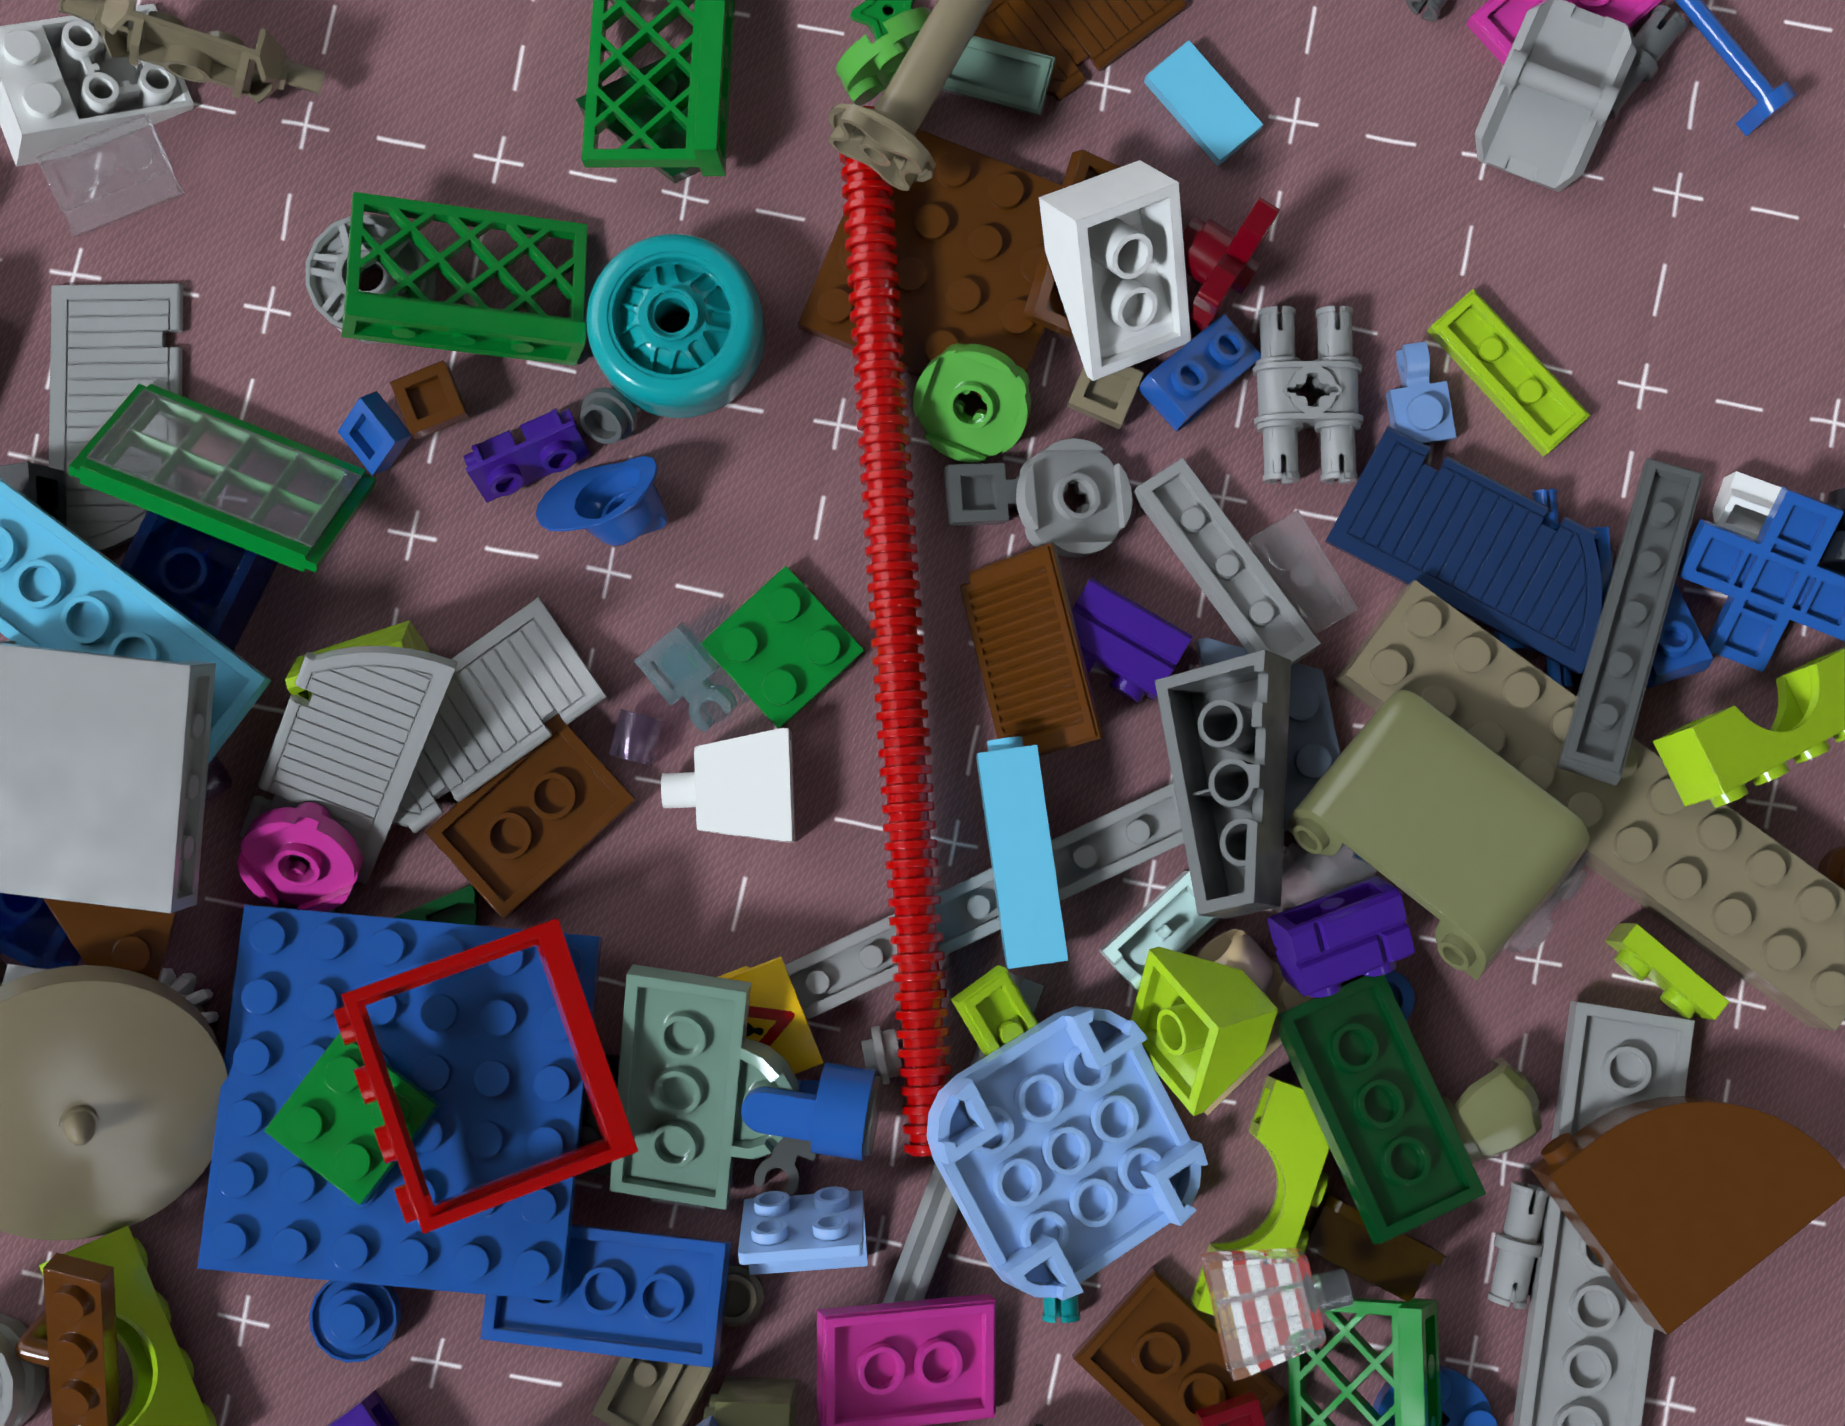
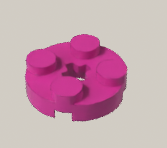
M305 802L298 805L297 808H277L256 817L249 825L241 842V853L237 862L242 880L263 901L277 907L281 899L287 903L298 904L297 910L326 912L340 906L348 898L362 868L363 855L350 833L338 822L331 819L329 811L324 806L313 802ZM290 855L301 856L310 862V867L301 861L292 863L288 858Z

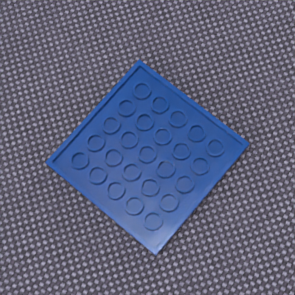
M244 905L224 1058L228 1078L220 1089L197 1269L561 1301L564 1299L577 1175L423 1234L418 1219L406 1224L394 1188L406 1183L398 1161L365 1204L358 1205L264 1132L265 1128L339 1034L340 1030L333 1010L345 1006L341 994L522 931V929ZM563 933L594 1020L602 937ZM536 945L365 1005L384 1061L441 1104L412 1142L433 1203L580 1148L586 1089Z

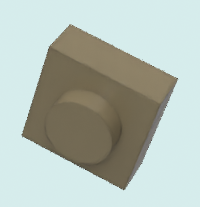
M1083 367L1067 408L1120 430L1144 372L1127 367L1092 381L1087 377Z

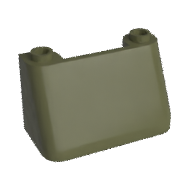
M1406 690L1396 691L1373 714L1291 813L1285 827L1294 835L1298 844L1312 854L1333 856L1346 845L1437 917L1440 922L1435 929V939L1440 956L1451 967L1465 971L1476 981L1559 890L1588 847L1590 840L1588 829L1575 813L1425 699Z

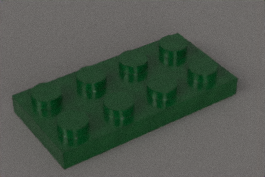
M1385 975L1364 976L1343 985L1342 989L1336 994L1311 999L1276 1015L1274 1021L1275 1029L1373 1244L1384 1243L1486 1195Z

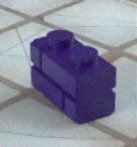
M1092 577L1072 608L1087 673L1089 674L1094 666L1113 677L1109 685L1110 688L1136 703H1140L1143 696L1152 701L1157 698L1155 680L1172 674L1193 637Z
M1377 876L1277 913L1267 919L1273 944L1277 948L1276 955L1281 974L1285 982L1304 997L1308 995L1314 998L1331 996L1342 989V982L1362 974L1370 977L1385 975L1396 968V961L1413 955L1415 952L1410 929L1405 922L1407 917L1401 894L1397 888Z

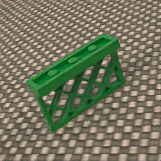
M593 0L581 157L585 168L699 167L703 177L726 176L736 0H666L670 5L649 23L632 9L641 0H609L614 4L609 9L608 0ZM695 2L693 12L688 7ZM681 14L693 26V34L674 49L658 33ZM625 15L640 31L617 50L606 39V30ZM651 40L666 57L644 76L629 59ZM606 52L610 57L604 61V55ZM690 54L691 65L685 60ZM678 66L690 78V84L687 89L671 102L655 85ZM619 67H622L637 83L613 102L602 91V83ZM648 93L664 109L640 128L624 112L643 95ZM602 103L607 109L600 114ZM687 106H688V117H686V116L682 113V111H683ZM616 119L633 134L618 149H598L599 134ZM675 119L687 131L686 148L661 149L651 138L671 120Z
M353 192L341 337L576 366L586 340V322H583L587 224ZM364 212L389 215L400 227L401 231L379 245L363 228ZM408 218H413V219H416V220H414V221L411 223ZM432 221L448 223L460 239L439 253L420 233V230ZM467 226H471V227H475V228L470 231V229H469ZM491 229L506 231L518 244L516 249L500 261L478 239ZM525 234H530L533 236L531 238H528ZM548 237L573 240L572 258L557 269L536 247ZM410 238L430 261L410 276H407L388 253ZM363 244L370 253L361 259V245ZM466 247H469L488 268V270L469 284L447 262ZM525 254L547 276L527 292L506 270ZM377 261L398 283L385 294L358 291L359 274ZM436 269L458 291L445 302L429 300L416 286L417 283ZM570 271H571V285H570V283L564 278V276H565L566 274H568ZM497 277L516 300L505 309L489 308L475 292ZM554 284L570 302L569 318L547 315L533 299ZM406 292L410 297H402L401 295ZM466 300L470 305H464L460 303ZM524 307L527 312H519V310Z
M1299 1294L1302 1301L1311 1310L1323 1311L1339 1328L1340 1332L1322 1350L1304 1332V1327L1288 1334L1290 1426H1307V1413L1314 1419L1309 1426H1336L1329 1416L1347 1398L1373 1426H1390L1387 1422L1394 1415L1395 1426H1442L1437 1299L1413 1298L1409 1301L1349 1297L1325 1303L1323 1296ZM1340 1312L1357 1314L1348 1322ZM1368 1314L1392 1316V1343L1380 1355L1355 1329ZM1345 1337L1371 1363L1352 1383L1327 1357ZM1305 1351L1312 1358L1306 1366ZM1392 1353L1393 1369L1385 1362ZM1317 1365L1342 1391L1324 1411L1306 1393V1377ZM1375 1370L1394 1388V1405L1382 1417L1357 1390Z

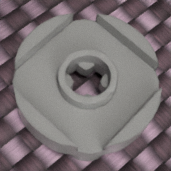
M1076 438L1060 440L1047 446L1023 464L1017 483L1016 504L1019 517L1025 527L1026 537L1033 546L1040 547L1054 542L1057 555L1069 558L1084 557L1105 549L1116 538L1119 530L1125 528L1132 511L1130 482L1119 463L1113 465L1110 459L1101 453L1105 449L1098 444ZM1068 483L1074 484L1076 494L1085 496V504L1077 507L1076 512L1070 510L1063 499V493L1067 491Z

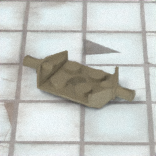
M60 0L59 13H65L93 22L94 30L101 33L109 55L112 58L128 57L129 64L138 67L142 60L164 67L169 73L188 81L198 83L211 82L233 89L232 97L241 99L242 94H245L256 103H262L276 89L284 90L285 84L320 95L326 71H320L292 62L291 58L286 57L287 52L267 29H260L256 48L252 49L244 46L243 41L238 37L226 32L210 31L206 34L184 27V23L180 19L164 12L150 11L148 15L136 11L137 0Z

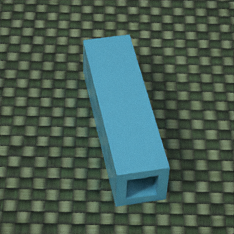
M1022 736L987 741L988 752L977 753L976 760L1006 968L1012 969L1068 961L1037 745L1023 746Z

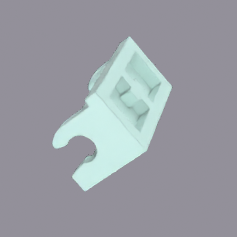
M1183 871L1098 950L1138 993L1149 949L1160 946L1183 953L1220 918L1197 914L1190 871Z

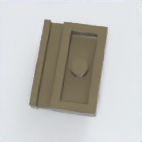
M723 1343L720 1346L719 1362L727 1348ZM621 1357L591 1415L610 1426H686L717 1366L710 1368Z

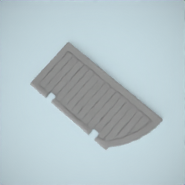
M182 284L52 285L49 467L65 471L67 527L101 553L118 548L138 538L156 526L165 517L80 484L79 478L69 475V465L138 384L144 386L153 384L182 396L183 349L180 347H166V333L183 332L184 285ZM156 415L141 434L177 448L182 442V424ZM130 447L114 468L150 481L165 461ZM172 474L163 487L181 494V475Z
M539 597L451 659L458 662L392 824L409 827L413 833H417L444 813L436 799L451 791L457 802L462 801L550 738L552 733L544 722H547L559 713L563 721L568 725L607 697Z
M358 646L336 649L320 654L306 653L295 684L313 694L310 700L303 699V697L298 695L290 696L258 783L260 789L275 794L273 801L266 800V798L261 796L253 797L240 836L244 838L252 821L269 810L283 807L297 808L298 805L305 802L317 803L324 806L329 811L331 819L342 825L355 840L359 851L363 855V865L356 881L367 885L458 662L433 653L391 646ZM290 855L291 857L310 863L308 860L301 856Z

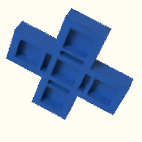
M1782 486L1756 540L1700 519L1681 558L1677 575L1728 596L1706 640L1710 652L1763 672L1789 620L1845 641V574L1818 564L1844 511L1834 505Z

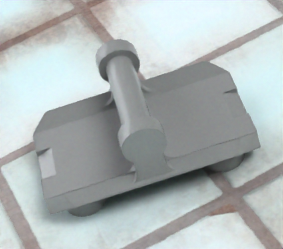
M1544 0L1529 9L1475 131L1478 161L1556 192L1563 190L1581 177L1637 52L1632 32L1628 25L1610 17H1603L1584 10L1565 0Z

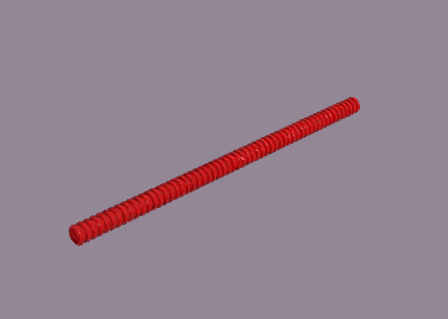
M863 106L871 109L875 108L874 106ZM839 153L840 162L846 165L840 170L841 180L847 183L841 188L842 197L848 200L843 205V214L849 218L844 223V231L850 236L845 241V248L847 252L852 254L846 259L847 269L853 271L847 277L848 286L854 289L848 295L849 304L855 307L850 312V321L856 324V327L851 330V339L857 342V346L852 348V356L859 361L858 364L853 366L854 376L860 378V382L854 385L855 394L861 396V400L855 403L856 412L862 414V418L857 420V429L863 432V436L858 439V447L863 449L865 453L859 457V464L861 467L866 468V472L860 475L861 484L867 486V491L861 493L862 502L868 504V509L863 511V520L869 522V527L864 529V538L870 540V546L865 548V555L872 560V564L866 566L867 575L873 576V582L867 585L868 593L874 594V601L868 603L869 611L875 613V619L870 621V629L876 631V638L871 639V647L877 649L878 656L872 658V665L879 668V674L873 676L874 685L880 686V693L874 696L875 703L881 704V712L876 713V721L882 722L883 729L877 731V739L882 740L884 744V749L878 750V757L885 760V767L880 768L879 773L880 777H886V786H882L880 789L881 795L887 796V805H882V813L888 814L889 823L883 824V832L889 833L890 842L884 843V850L891 852V861L885 862L886 869L892 870V879L887 880V888H893V898L888 899V907H894L895 917L889 918V925L896 928V935L890 937V943L897 945V954H893L891 958L892 963L898 964V973L893 974V982H899L900 990L894 993V1000L900 1001L901 1010L895 1012V1019L902 1020V1029H898L896 1035L897 1039H903V1048L898 1049V1057L904 1058V1067L899 1068V1076L905 1077L906 1085L900 1087V1095L907 1097V1104L901 1107L902 1114L908 1115V1123L902 1126L903 1133L909 1134V1142L904 1143V1152L909 1153L910 1156L921 1157L932 1156L927 1140L928 1113L939 1090L948 1083L947 1074L952 1073V1065L946 1064L945 1055L951 1054V1046L944 1043V1036L950 1035V1029L948 1026H943V1017H947L949 1014L948 1008L942 1007V998L947 997V989H941L940 983L941 979L946 978V971L939 968V961L944 960L945 955L943 951H938V942L943 941V933H937V923L942 922V914H936L935 904L941 903V896L935 895L934 886L939 885L940 880L938 876L933 877V867L938 866V858H932V848H937V840L931 839L930 830L936 829V822L929 818V812L935 810L934 802H928V793L934 790L933 784L927 783V775L932 774V765H927L925 756L931 755V747L925 746L924 738L930 736V730L923 727V719H927L929 715L927 709H922V701L927 700V691L921 690V683L926 681V673L920 672L919 665L925 663V656L918 653V646L923 645L924 641L922 635H917V628L922 627V618L916 616V610L921 608V600L915 598L914 593L920 590V582L913 578V574L919 571L918 562L912 561V555L918 553L917 544L911 543V537L916 535V526L910 525V519L915 517V509L910 507L908 501L914 499L913 489L907 488V483L913 480L912 471L906 470V465L912 462L911 453L905 451V447L910 445V436L904 433V429L909 427V418L902 413V411L908 408L907 399L901 397V393L907 390L906 381L900 379V375L905 373V363L899 361V357L904 355V345L898 343V339L903 337V328L896 323L902 319V312L900 308L895 306V304L901 301L900 291L894 288L899 283V273L893 271V268L898 265V256L892 253L897 247V239L891 235L896 230L895 219L889 217V215L895 212L894 202L888 199L894 192L893 186L887 183L872 168Z

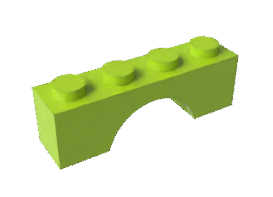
M1845 647L1814 658L1776 678L1778 710L1770 730L1753 723L1734 705L1695 719L1654 740L1653 743L1684 806L1710 799L1714 808L1731 803L1749 793L1745 783L1753 780L1755 786L1774 780L1790 771L1786 761L1793 758L1795 763L1798 764L1829 751L1830 747L1826 740L1831 737L1834 738L1835 742L1845 740Z
M1267 1075L1248 1131L1263 1144L1273 1161L1277 1178V1189L1273 1206L1265 1220L1254 1231L1237 1240L1210 1243L1207 1252L1257 1250L1270 1258H1288L1299 1254L1301 1261L1309 1237V1231L1303 1229L1309 1207L1317 1208L1324 1196L1328 1174L1322 1172L1330 1148L1303 1088ZM1202 1266L1191 1301L1197 1310L1214 1316Z
M127 1225L64 1253L72 1257L114 1267L117 1339L129 1357L133 1372L131 1398L125 1413L115 1426H217L213 1412L205 1403L201 1402L192 1380L194 1377L192 1361L187 1352L178 1346L169 1325L171 1322L169 1306L164 1297L155 1291L147 1272L148 1257L145 1248L137 1238L132 1236L129 1226ZM47 1261V1262H45V1263L39 1265L42 1274H43V1267H44L49 1261Z

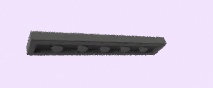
M1646 458L1640 473L1556 768L1615 786L1619 783L1704 473Z

